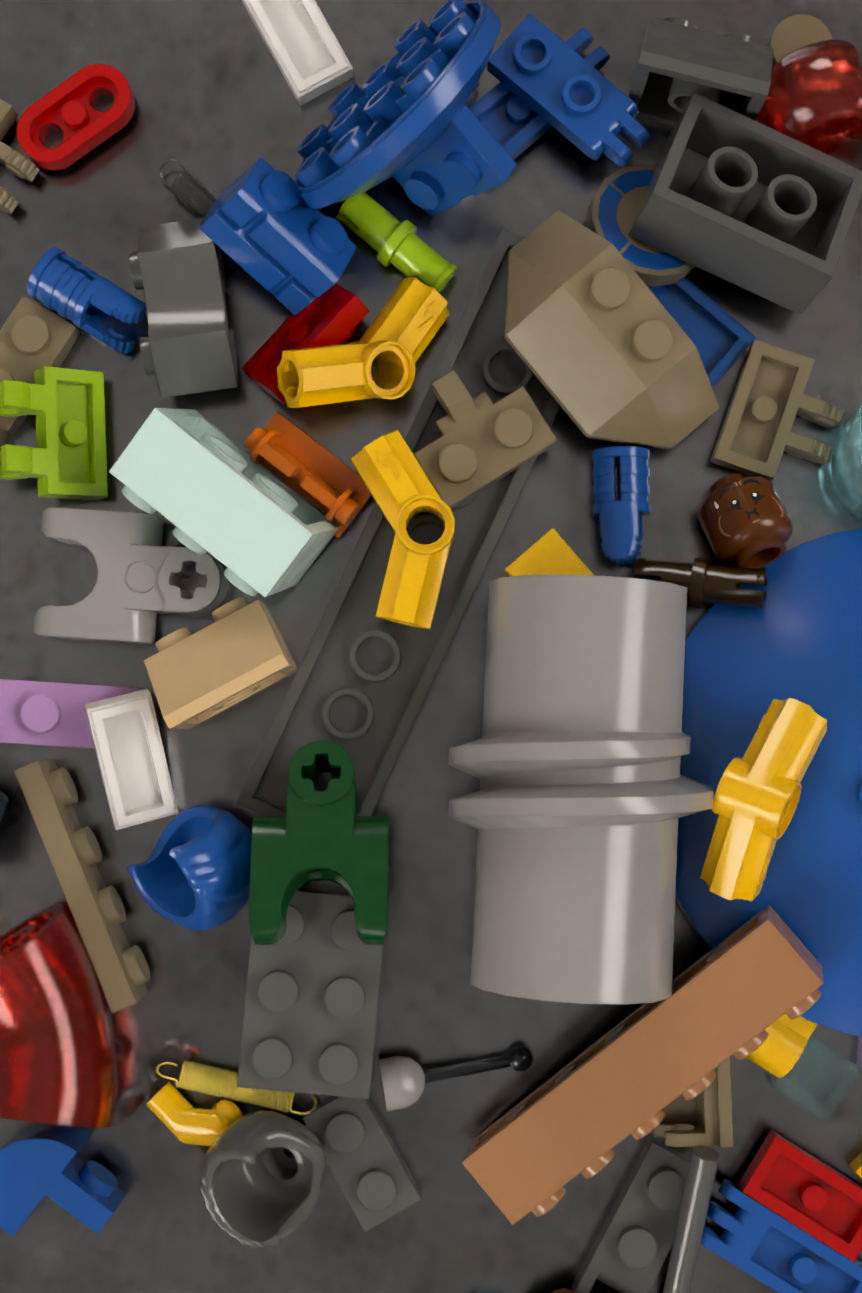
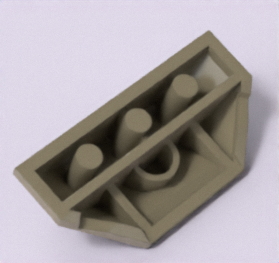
M558 210L510 249L507 266L508 279L504 338L586 438L646 445L670 450L720 408L697 347L611 242Z

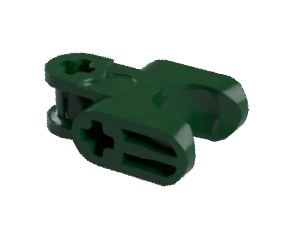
M324 740L309 742L298 749L291 758L288 768L286 816H254L251 842L249 929L255 945H272L281 940L287 927L288 905L295 893L304 885L321 880L337 883L350 894L355 905L354 918L358 937L363 943L367 945H383L388 938L389 816H357V785L353 760L347 751L335 742ZM319 773H331L332 780H329L327 790L315 791L314 784L318 782Z

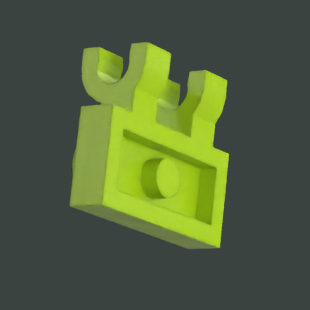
M43 366L34 371L35 384L13 380L0 381V416L36 415L37 448L7 444L1 446L0 479L38 478V497L100 500L108 497L104 372Z

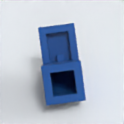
M58 1122L42 1123L19 1132L0 1149V1228L14 1237L45 1196H48L94 1233L99 1234L126 1194L117 1187L118 1181L107 1168L95 1161L89 1160L85 1163L76 1156L91 1134L70 1124Z

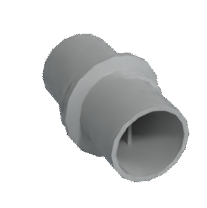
M563 574L501 577L490 581L482 739L449 748L448 764L480 779V791L449 800L448 809L449 818L478 829L471 984L475 987L511 997L579 1004L653 1003L671 998L678 818L713 808V787L680 774L681 757L690 754L691 738L682 732L687 587L639 578Z

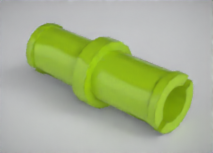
M366 192L347 199L336 215L338 222L346 225L378 252L376 259L382 265L388 267L392 264L405 276L415 277L427 286L435 288L439 293L449 283L458 269L457 266L450 264L415 234L417 227L408 219L401 223Z

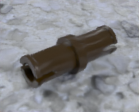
M696 557L694 563L647 560L646 558H638L634 574L661 577V582L687 587V601H690L692 608L705 609L708 603L756 607L757 609L765 608L767 592L744 590L740 586L742 584L768 586L769 574L767 567H760L759 569L711 565L710 558Z

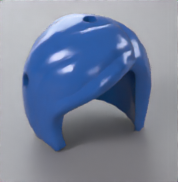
M211 805L193 806L183 810L168 824L147 861L130 865L127 870L135 884V889L141 894L143 901L151 906L153 912L191 931L212 930L236 916L249 902L252 832L228 811Z

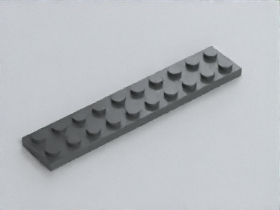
M503 228L405 438V442L413 455L442 436L435 423L447 414L432 392L434 388L432 383L455 370L472 399L486 392L493 404L524 386L549 428H551L560 405L504 338L508 252L523 240L524 237ZM537 456L451 509L455 519L454 539L450 546L431 630L411 627L375 617L395 532L377 503H375L235 804L261 816H286L290 760L298 749L309 742L324 740L335 742L344 748L353 760L357 785V816H372ZM432 513L415 515L407 526L409 537L419 544L436 542L445 530L441 519ZM319 773L318 782L314 784L315 791L327 790L329 780H332L331 773Z

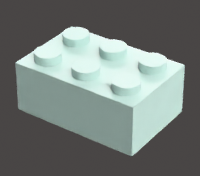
M154 408L109 471V473L125 485L121 490L122 494L139 509L149 514H154L158 511L176 526L172 531L173 535L187 548L200 555H205L208 551L227 567L224 571L225 577L244 593L256 596L259 592L262 596L268 597L297 585L341 526L336 522H329L325 519L326 514L262 463L255 464L251 461V454L196 410Z

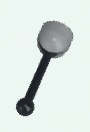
M517 1045L506 1055L429 1070H423L417 1062L409 1057L392 1056L378 1059L386 1111L411 1106L422 1095L426 1083L508 1067L515 1071H525L532 1065L533 1055L527 1047Z

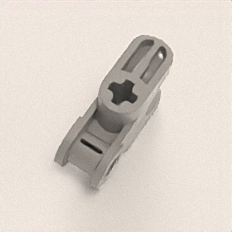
M48 508L42 512L41 531L47 537L54 538L58 542L68 545L85 546L94 555L98 566V576L92 592L83 600L70 606L49 605L41 607L34 615L33 633L53 639L155 644L157 614L196 617L210 615L227 600L230 581L224 575V566L208 554L200 555L187 547L162 546L164 518L161 516L134 512ZM194 568H196L197 573L207 578L206 587L196 588L192 598L190 592L181 588L182 578H192Z

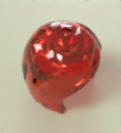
M824 40L800 47L783 57L772 69L769 93L758 114L759 123L827 155H830L836 148L847 142H862V66L855 46L844 40Z

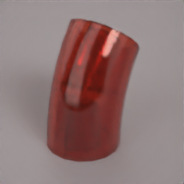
M57 904L30 916L0 936V1118L66 1126L113 1127L117 1098V1061L110 1008L76 924L65 906Z

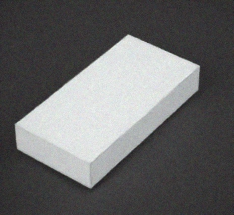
M242 0L300 106L354 77L351 63L315 0Z
M144 689L84 704L115 829L120 830L178 814L150 691Z

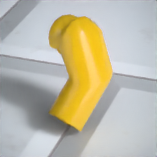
M170 1081L162 1086L145 1104L180 1142L187 1145L211 1146L229 1125L243 1116L239 1107L228 1099L220 1100L211 1110L194 1108Z

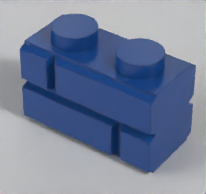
M260 156L240 177H237L223 190L199 225V229L296 316L310 305L316 297H320L336 284L357 247L348 239L345 229L337 220L324 216L317 209H311L300 198V191L292 177L283 171L275 170Z

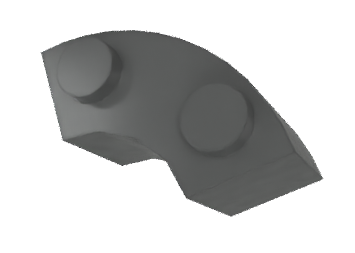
M204 218L140 227L137 251L129 252L132 281L136 290L144 289L147 307L148 337L140 338L142 363L147 376L157 375L162 398L238 387L233 329H228L224 294L229 293L222 251L217 244L199 229V225Z

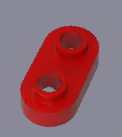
M91 64L76 72L29 106L22 113L17 124L18 142L28 158L35 165L46 170L65 169L125 127L131 120L135 109L134 94L127 79L113 66ZM111 97L114 99L113 105L108 110L97 111L94 109L96 102L100 98ZM57 132L63 134V140L58 146L53 148L45 147L46 138L50 134Z

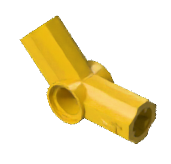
M407 277L402 280L360 340L342 345L282 351V359L277 366L279 391L284 395L287 407L300 408L372 398L394 400L402 397L410 390L414 382L416 361L450 315L447 309L448 302L435 288L427 286L415 277ZM376 358L379 369L378 376L373 381L371 367Z
M399 430L377 438L350 458L354 468L395 532L375 617L411 627L431 630L450 546L454 539L455 519L451 508L441 500ZM432 513L438 516L445 527L442 536L431 544H419L413 541L407 533V526L415 515Z
M787 698L786 700L773 699L766 714L763 715L743 758H733L725 769L713 800L712 811L719 816L700 876L709 886L710 892L728 900L744 899L748 901H753L760 894L776 841L785 833L793 818L801 795V781L827 732V719L818 715L810 705L792 698Z

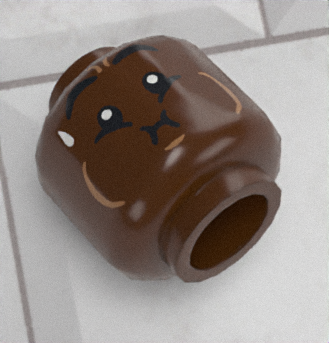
M733 473L720 478L710 487V495L702 502L698 512V519L720 563L728 566L760 569V567L772 564L785 553L787 549L785 543L792 534L793 525L774 484L770 480L760 476L745 477L742 473Z

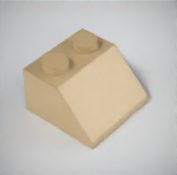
M245 596L234 599L211 613L215 623L194 634L189 626L168 634L155 643L159 653L145 659L144 662L162 716L169 729H191L297 672L299 666L266 604L261 600L257 599L249 604Z

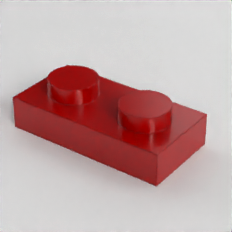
M335 284L320 297H316L310 305L296 316L292 313L241 369L256 385L282 404H285L286 400L282 392L279 391L277 366L281 362L282 351L342 345L351 338L356 326L370 311L354 293Z
M770 1130L739 1181V1188L746 1195L854 1262L862 1250V1186L773 1130Z

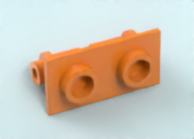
M276 411L264 429L260 426L257 427L244 443V447L251 454V461L255 464L262 463L326 514L325 519L329 522H336L341 526L335 533L337 538L342 536L372 496L357 472L279 411Z

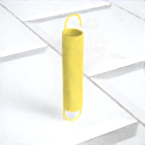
M185 1060L182 1065L179 1082L177 1079L164 1076L159 1072V1067L168 1064L177 1067L178 1064L163 1062L158 1064L155 1070L162 1078L176 1081L177 1088L198 1091L202 1094H211L214 1097L220 1096V1098L236 1100L239 1103L242 1101L245 1104H254L258 1107H267L270 1110L276 1109V1111L279 1110L286 1113L290 1111L299 1115H307L317 1107L316 1097L313 1094H308L314 1100L313 1108L307 1112L293 1111L291 1108L295 1092L237 1087L238 1073L236 1071H227L224 1068L218 1069V1067L202 1065L199 1062L193 1063V1061Z

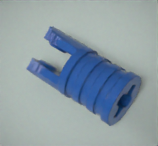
M58 247L51 248L41 257L34 267L27 284V295L38 302L41 301L50 310L57 311L58 315L66 320H71L74 325L120 353H132L138 337H136L137 332L134 331L135 328L130 327L129 324H137L138 321L142 322L147 307L146 303L106 277L97 275L96 271L83 266L77 259L67 256V253Z
M633 446L596 449L592 452L594 462L593 498L595 499L593 515L599 517L600 538H602L600 543L602 546L601 552H605V557L610 558L612 562H616L618 566L622 564L625 567L629 564L634 566V562L638 560L640 555H643L641 550L644 547L641 546V542L644 541V516L650 515V486L648 485V479L650 478V468L648 467L650 450Z

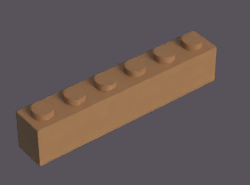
M768 904L672 981V995L670 999L641 1005L474 1138L461 1163L512 1225L531 1211L536 1217L544 1215L564 1196L566 1190L563 1186L580 1173L585 1179L596 1175L614 1157L615 1152L612 1148L631 1134L635 1140H639L656 1128L665 1117V1112L662 1109L673 1100L682 1095L688 1101L703 1092L716 1078L717 1074L713 1069L731 1055H734L737 1060H742L756 1051L769 1035L765 1029L784 1014L792 1020L810 1009L821 997V992L818 988L824 984L822 965Z

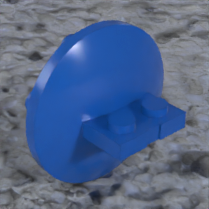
M448 0L432 16L429 21L430 26H427L422 19L415 21L394 43L393 47L398 53L380 65L367 78L361 88L356 82H353L334 99L329 106L330 112L335 116L327 127L324 124L316 127L306 136L296 150L304 160L295 174L294 181L300 191V198L311 209H320L357 196L393 176L404 188L408 198L415 205L421 207L429 217H432L458 205L463 198L470 195L475 197L504 183L508 179L517 163L465 105L485 70L501 29L500 17L485 0H472L467 3L463 0Z

